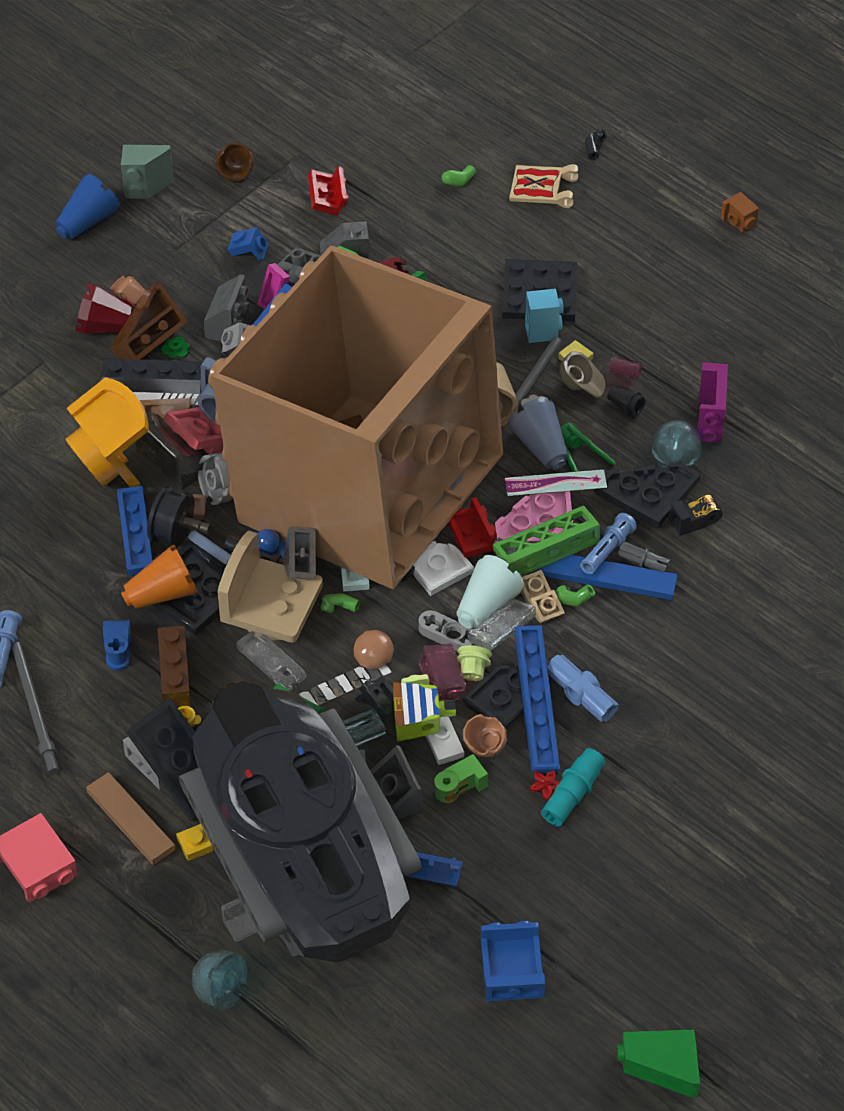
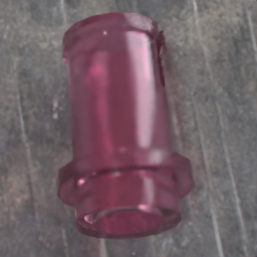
M613 356L609 364V371L629 376V379L633 380L634 378H639L642 365L638 364L636 360L630 362Z

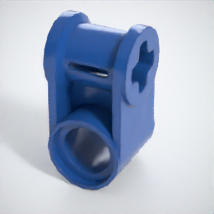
M130 619L103 621V639L107 666L112 670H123L130 664L131 621Z

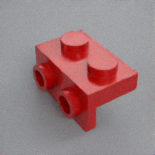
M338 166L333 175L311 169L308 174L312 209L338 216L341 209L348 203V194L345 187L346 177H344L343 167Z
M472 498L470 508L457 511L447 523L460 551L466 558L493 551L494 540L497 539L494 525H490L487 520L485 507L483 505L480 506L477 498Z

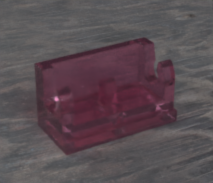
M453 645L424 646L419 665L422 674L428 675L429 685L437 687L438 700H458L459 695L457 693H450L465 691L466 684Z

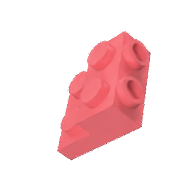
M200 407L166 413L164 422L172 428L173 432L179 434L191 448L195 450L203 449L208 454L222 453L224 444L221 428L209 419Z

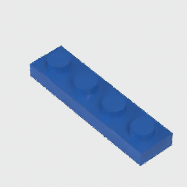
M142 486L117 489L128 576L137 575L152 562L150 540L147 536V517Z

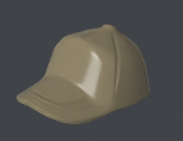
M572 351L563 358L559 374L564 384L571 390L583 389L596 398L601 397L605 390V379L589 358L577 351Z

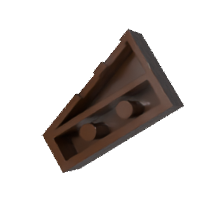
M160 282L146 289L112 343L110 350L117 359L140 360L188 322Z

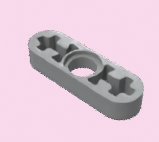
M425 611L419 616V632L431 640L457 652L461 646H476L478 643L481 644L479 647L489 650L488 637L473 628H466L458 621L436 611ZM431 622H435V624H431L430 626H426V624H430ZM450 631H457L461 636L451 639L446 634Z

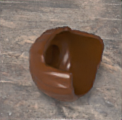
M231 142L225 145L216 156L217 171L226 180L236 182L244 180L254 167L252 151L248 149V146L238 142Z

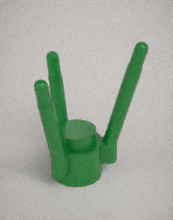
M566 423L561 427L568 453L567 461L573 472H578L568 447L572 449L578 448L582 442L611 465L616 464L612 458L594 445L572 423Z

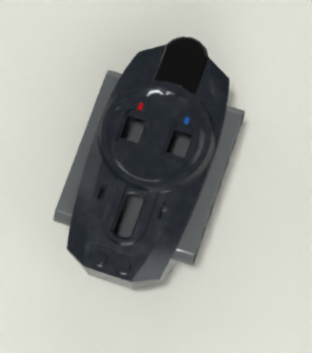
M247 681L229 683L220 689L214 698L213 709L192 736L193 750L198 768L180 775L179 781L263 942L280 936L292 957L303 956L337 963L390 939L410 905V897L404 878L420 871L422 865L414 847L337 711L332 708L318 715L295 692L265 688Z

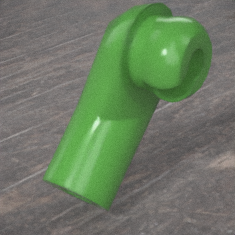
M468 165L463 171L449 170L442 174V182L451 186L462 187L476 174V170L471 165Z
M589 584L577 592H572L569 587L562 585L557 588L556 594L561 604L578 607L593 597L595 591Z

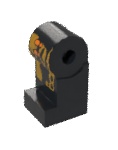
M704 495L695 501L685 504L681 500L671 503L670 521L679 536L712 525L719 521L723 515L721 508L712 495Z

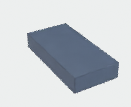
M191 531L187 537L188 539L227 565L231 554L197 531Z

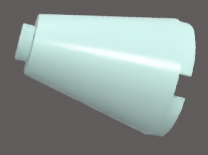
M485 555L483 559L480 558L477 562L457 610L458 621L462 626L469 629L478 628L520 594L524 588L523 579L517 571L512 573L507 569L509 564L496 556Z

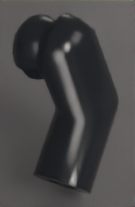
M597 129L596 132L590 134L585 140V147L590 160H595L599 157L598 148L607 138V133L604 129Z

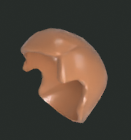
M369 630L356 639L354 657L360 666L367 669H378L392 660L394 646L390 637L385 632Z
M479 714L467 721L463 729V740L469 750L475 755L493 757L504 749L507 742V732L497 718Z

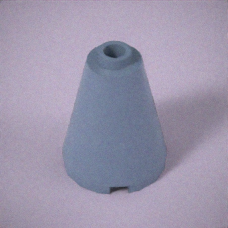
M547 397L529 401L523 405L525 408L523 411L518 413L515 410L510 415L507 424L512 432L547 469H560L566 464L568 453L552 400L549 401Z

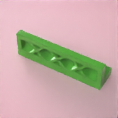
M583 505L494 543L493 550L500 559L509 564L507 569L512 573L517 571L520 576H524L600 542V524ZM580 516L586 520V522L581 524L571 523L573 519ZM555 527L564 529L563 532L558 534L549 532L550 529ZM531 537L541 538V541L535 544L526 542ZM514 547L518 548V551L507 555L503 549Z

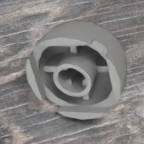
M222 453L204 455L199 464L203 463V470L198 471L199 484L203 495H207V497L210 495L213 500L211 502L212 505L234 500L229 495L230 477L227 462L223 460Z

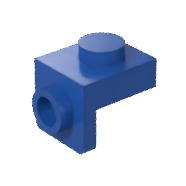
M255 227L234 233L227 250L232 256L252 252L258 260H262L269 243L259 229Z

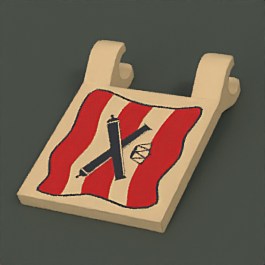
M571 164L560 168L516 165L509 199L516 202L558 204L564 208H571L573 206V193L571 191L558 193L561 178L570 182L578 180V166Z

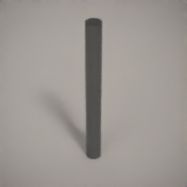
M553 337L516 392L518 407L562 343L560 338Z

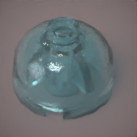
M667 421L657 428L653 435L651 454L653 457L655 456L661 467H668L669 463L681 462L686 466L693 463L694 466L701 457V436L697 429L686 421Z
M218 949L210 951L198 960L192 970L194 994L202 1003L220 1010H227L235 1005L242 995L237 993L241 983L246 985L247 981L245 959L231 951Z

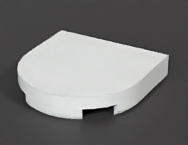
M432 541L415 562L413 574L430 596L471 575L474 571V566L456 546L450 543L446 545Z

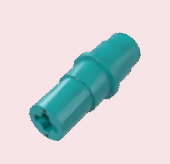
M590 748L585 749L570 769H566L563 772L562 780L541 810V815L547 822L554 826H561L585 794H589L592 791V784L600 775V771L606 763L604 757L599 752Z

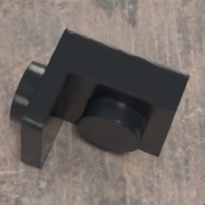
M383 675L374 681L369 678L358 688L361 693L355 700L359 703L365 698L382 718L386 717L394 709L393 687Z

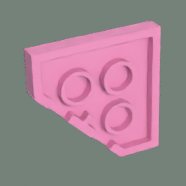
M570 491L537 493L523 497L512 507V511L508 515L502 516L495 522L496 543L571 511ZM555 527L550 529L549 532L558 534L563 532L564 529ZM531 537L526 542L535 544L540 542L541 538Z

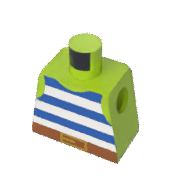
M393 683L397 741L436 734L440 732V717L456 716L455 700L439 701L438 689L435 685Z

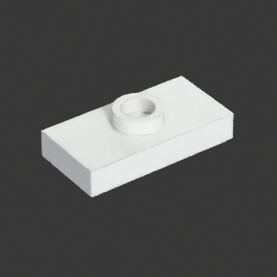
M440 717V732L426 736L438 765L464 757V750L449 717Z

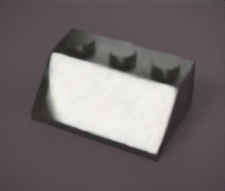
M146 412L149 431L136 441V446L183 490L199 480L198 471L203 470V463H199L204 454L200 450L196 451L191 448L179 434L172 431V428L158 414Z

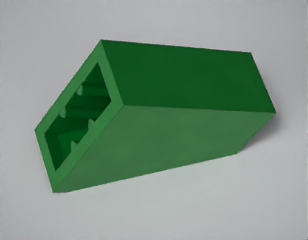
M694 1030L623 1032L622 1043H617V1061H623L624 1073L692 1098L698 1097L700 1078Z

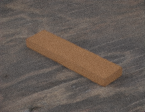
M109 772L86 787L87 793L152 865L175 851V844Z

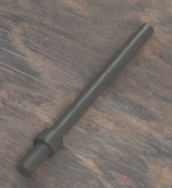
M16 642L12 644L11 648L39 739V753L41 758L45 760L48 773L55 775L59 772L55 758L57 751L54 742L50 741L22 644Z

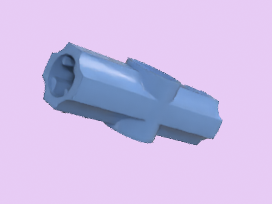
M556 655L547 665L548 675L564 688L567 698L574 705L582 704L601 722H607L614 716L619 704L600 688L598 680L591 672H582L564 655Z

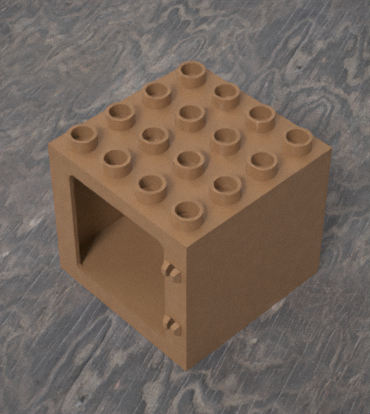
M332 245L316 262L309 261L305 264L298 282L287 293H279L274 298L269 313L257 326H248L241 336L239 346L227 359H218L213 364L209 373L208 384L214 391L217 407L215 421L221 428L224 444L222 458L227 462L230 477L229 495L234 498L238 522L257 531L272 529L277 532L280 540L285 543L289 527L314 528L317 557L391 589L398 585L503 455L492 306ZM359 414L363 420L357 429L339 423V421ZM462 473L463 480L453 491L449 490V487ZM444 494L447 495V497L434 509V506L441 499V497Z

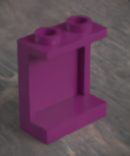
M702 363L698 403L713 405H700L697 441L718 443L722 441L726 411L728 364Z

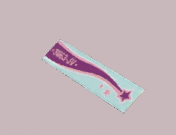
M604 470L505 478L508 496L607 488Z

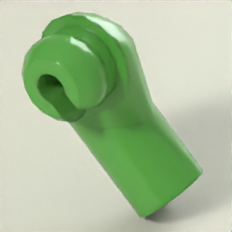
M343 593L328 594L322 597L320 609L332 613L336 605L356 612L360 606V600Z

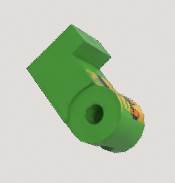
M473 754L446 768L435 778V796L443 803L454 802L461 793L473 787H476L479 792L488 787V773Z

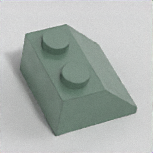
M123 145L121 171L125 198L148 199L173 183L170 145Z

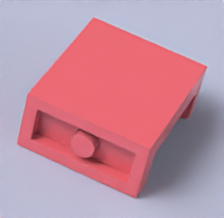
M42 813L0 835V863L5 862L23 888L28 902L45 897L51 890L60 885L70 883L78 875L75 859Z

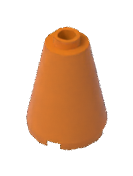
M173 545L124 584L125 591L121 592L128 607L133 605L135 609L193 595L198 590L175 545Z

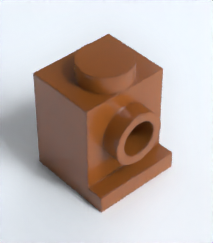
M739 192L722 202L720 219L723 221L729 220L731 225L743 233L757 225L759 208L743 193Z

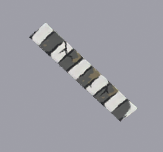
M386 664L378 669H367L360 666L298 695L316 705H320L360 687L369 678L374 681L381 675L385 676L391 673Z

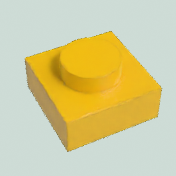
M201 824L176 833L177 840L188 861L214 851Z

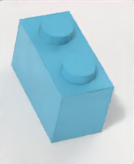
M556 289L526 292L525 327L529 343L551 341L553 337H558V330H562V318L559 313H563L562 298L558 299Z

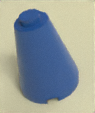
M86 174L81 179L55 222L57 226L56 231L65 239L67 237L70 239L75 238L115 213L120 207V203L110 189L105 191L101 187L103 182L95 176Z

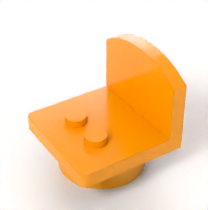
M105 377L67 407V410L81 427L65 440L103 487L118 475L130 487H137L141 483L126 466L125 463L129 460L122 452L149 431L148 418L143 405L127 386L119 381Z

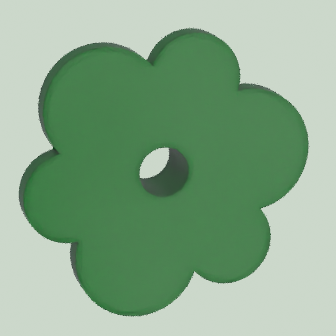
M183 337L167 339L166 345L162 347V353L169 355L171 359L177 357L184 358L188 355L190 344L185 342Z

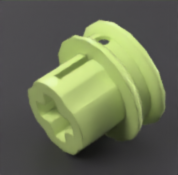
M467 645L459 647L458 653L460 655L456 657V660L461 664L460 677L470 681L482 680L485 667L491 665L489 658L492 656V652L479 646Z

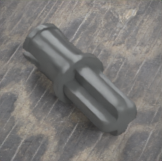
M623 542L618 551L620 557L640 564L639 567L641 568L645 566L662 572H667L666 568L669 567L671 561L669 558L667 559L650 552L649 548L644 550L627 542Z

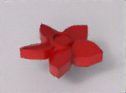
M555 770L549 771L546 777L534 771V778L537 782L531 786L530 791L538 792L542 790V796L548 801L552 792H555L557 785L560 783L555 780Z

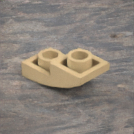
M542 570L522 577L524 588L521 590V593L540 624L565 614L555 590L551 591Z

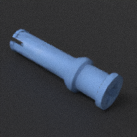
M626 513L618 514L615 518V523L604 530V537L581 561V569L587 574H593L611 551L625 542L626 536L636 530L635 520Z
M10 610L0 612V687L2 686L12 644L17 642V628L22 623V616Z

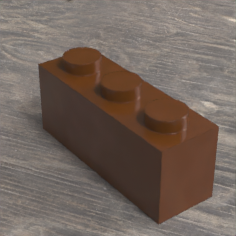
M185 626L158 628L163 702L171 698L177 708L181 706L191 707Z

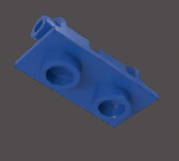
M416 852L422 869L407 877L457 886L463 864L462 861H458L454 857L448 859Z

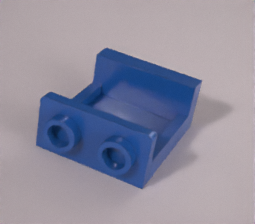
M520 921L516 924L490 923L481 926V951L486 1001L544 998L545 976L542 972L539 923Z

